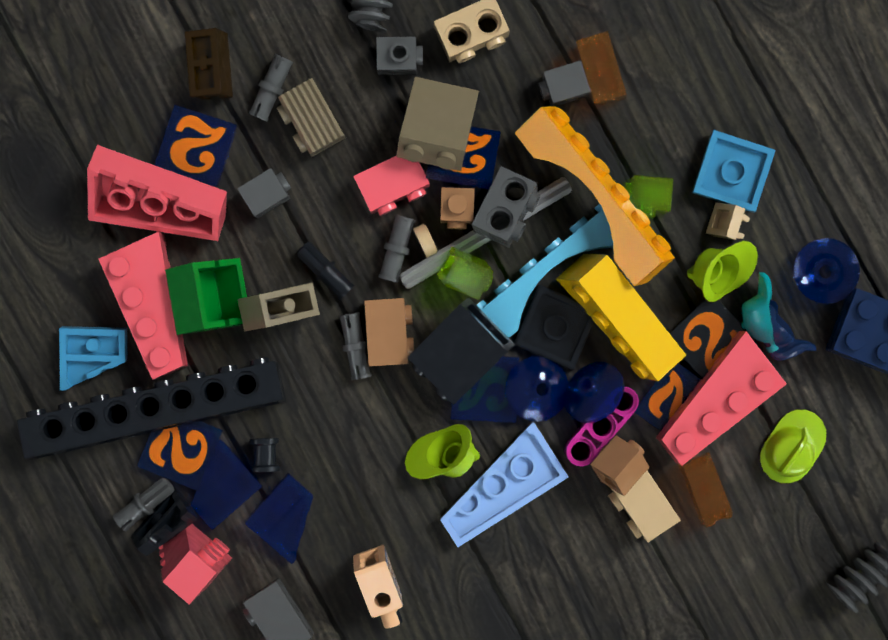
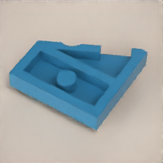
M60 327V390L65 391L82 381L127 361V328Z

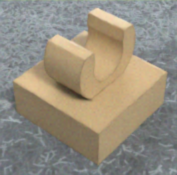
M715 202L706 234L736 240V238L743 239L744 234L739 233L741 222H749L750 219L744 214L745 208Z

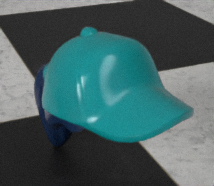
M759 272L757 295L745 301L741 307L743 318L741 327L746 329L752 338L763 342L770 357L775 360H787L805 351H816V346L813 343L795 339L789 325L779 316L777 303L772 300V284L769 276L764 272Z

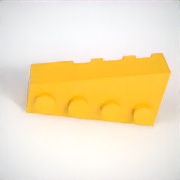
M583 254L556 278L561 286L587 311L586 313L591 316L596 325L608 336L616 350L625 355L632 363L630 365L632 370L641 379L659 381L686 356L685 352L608 255Z

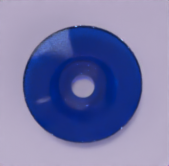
M822 238L808 243L801 249L794 262L793 276L798 289L804 296L817 303L830 304L843 300L853 292L859 281L860 266L855 253L848 245L836 239ZM826 266L831 270L829 278L820 276L819 269Z
M528 357L517 363L510 371L505 386L506 398L511 409L521 418L534 422L546 421L556 416L565 406L569 394L568 379L563 369L557 363L545 357ZM540 383L545 386V393L541 396L536 392V388Z
M595 362L584 366L573 375L567 384L564 394V404L567 412L575 420L583 423H593L606 418L617 408L623 397V377L619 370L609 363Z

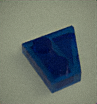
M220 439L215 445V450L206 467L191 506L213 530L262 488L263 485L224 440Z
M288 472L245 520V524L287 561L293 564L297 557V550L304 532L313 493Z

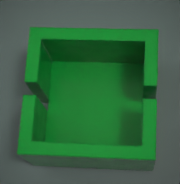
M240 258L193 262L165 269L177 335L224 329L243 324L237 299L247 297Z

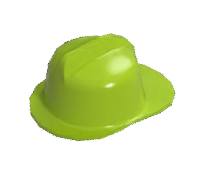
M748 241L735 243L726 249L708 248L698 256L695 264L687 270V276L702 290L703 296L707 301L716 302L724 295L747 282L757 265V249Z
M794 410L785 414L764 443L760 452V463L764 472L772 480L779 483H793L804 477L819 457L826 443V428L823 421L815 413L808 410Z
M455 424L419 438L410 447L406 455L405 466L406 471L412 477L420 480L439 475L456 478L465 474L471 468L473 462L479 460L480 454L472 443L470 430L465 425Z

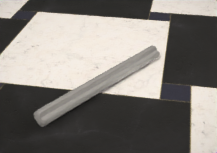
M561 177L539 190L537 194H540V199L535 210L532 213L527 211L523 221L568 195L572 188L567 179ZM502 216L497 217L492 222V227L497 230H503L508 227L510 220ZM473 230L437 251V254L422 260L399 275L400 280L405 288L410 289L491 241V239Z

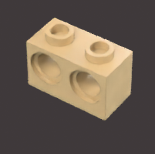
M496 0L478 1L434 21V29L449 63L456 59L458 63H463L476 56L475 51L487 47L488 50H492L505 44L504 38L509 37L510 32ZM484 18H490L496 22L497 28L493 32L486 33L479 28V22ZM461 31L466 35L467 41L461 46H455L448 39L451 33Z

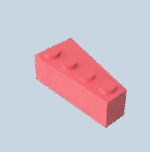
M156 232L98 259L152 380L160 379L188 366L183 334L177 335L165 271V269L171 267L167 256L165 234L161 232Z

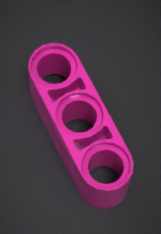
M618 386L609 391L565 444V456L572 464L583 467L589 465L598 456L601 449L609 443L636 411L639 403L636 392L624 386ZM622 391L628 393L631 398V404L625 410L617 409L614 404L615 396ZM598 417H605L610 423L608 432L603 435H597L593 431V422ZM577 442H585L589 449L587 457L582 460L574 459L571 454V449Z

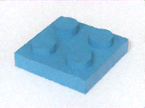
M712 130L692 193L724 204L737 205L745 208V211L755 213L776 150Z

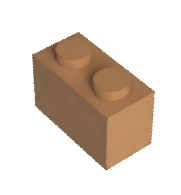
M404 298L366 300L365 317L369 366L409 364L407 357L414 351V338H407L406 325L413 324L412 306L405 305Z

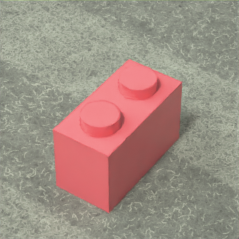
M396 156L354 176L371 214L378 212L379 216L397 209L395 203L405 198L412 202L427 194L425 189L430 187L420 162H411Z

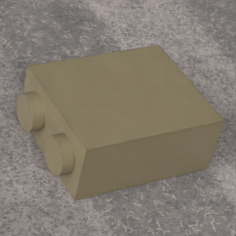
M415 77L399 136L396 157L407 159L411 162L439 166L443 169L461 171L479 91Z

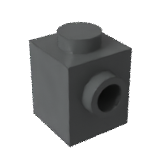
M376 37L378 75L417 74V66L423 65V46H416V37Z

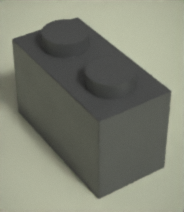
M280 578L246 598L243 602L246 607L243 609V613L251 626L257 624L263 634L260 637L261 640H309L314 634L311 626Z

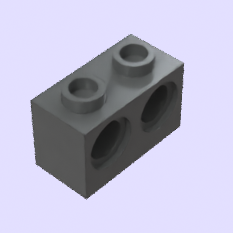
M501 166L472 223L474 232L508 248L513 240L518 242L526 226L522 221L527 211L532 213L540 199V194H537V182ZM512 188H520L525 192L523 197L517 201L508 199L506 195ZM502 216L510 220L508 227L503 230H497L492 227V222L497 217Z

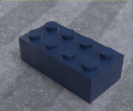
M858 288L848 290L825 350L888 375V300Z

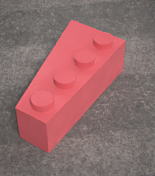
M100 145L96 146L87 168L89 221L213 241L219 240L226 217L227 191Z
M738 331L726 350L713 363L712 368L698 382L690 396L681 404L656 436L675 463L683 466L787 384L747 331Z
M193 523L159 547V556L162 558L160 565L163 566L161 569L163 583L188 604L193 602L211 584L232 559L227 554L230 549L221 540L214 538L212 541Z

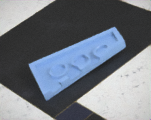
M534 422L516 438L440 518L457 547H460L568 478L567 473Z

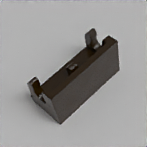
M217 28L185 32L190 97H196L201 100H210V97L233 98L228 33Z

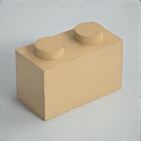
M648 470L625 496L610 488L612 493L608 497L618 511L622 509L626 511L631 519L626 524L637 539L643 536L647 542H650L681 521Z

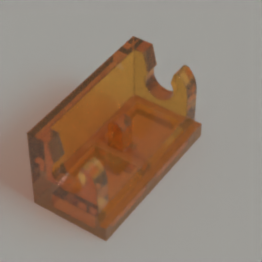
M608 31L577 40V47L594 103L600 106L611 100L616 99L618 101L627 98Z
M707 452L694 457L683 466L679 465L701 524L707 528L715 525L716 521L720 519L731 518L733 512L710 453Z

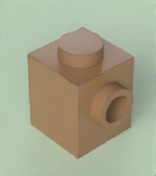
M441 187L440 223L447 224V229H467V224L473 223L475 188Z
M617 435L609 444L601 449L599 455L590 464L601 482L623 496L629 492L649 469V465L643 456L645 453L643 448L635 441L629 440L626 442Z

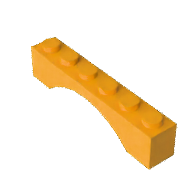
M556 106L540 107L515 132L516 136L533 158L549 161L565 168L578 177L592 191L601 205L610 226L615 263L633 286L648 283L675 259L670 252L671 247L661 235H657L650 227L648 216L640 209H636L631 203L628 191L612 179L606 163L593 155L589 149L590 145L587 139L582 134L575 132L569 124L570 119L568 115Z

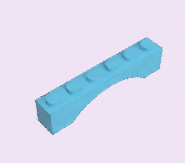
M600 204L595 207L598 214L588 221L583 217L569 228L573 234L564 242L558 237L544 250L548 255L541 261L537 262L533 258L519 270L522 276L512 283L507 279L494 290L497 295L495 299L488 304L484 300L477 304L508 338L519 329L521 314L528 297L538 282L552 268L565 259L582 252L613 248L610 226Z

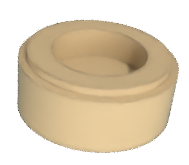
M421 224L413 228L426 258L437 254L438 250L427 226Z

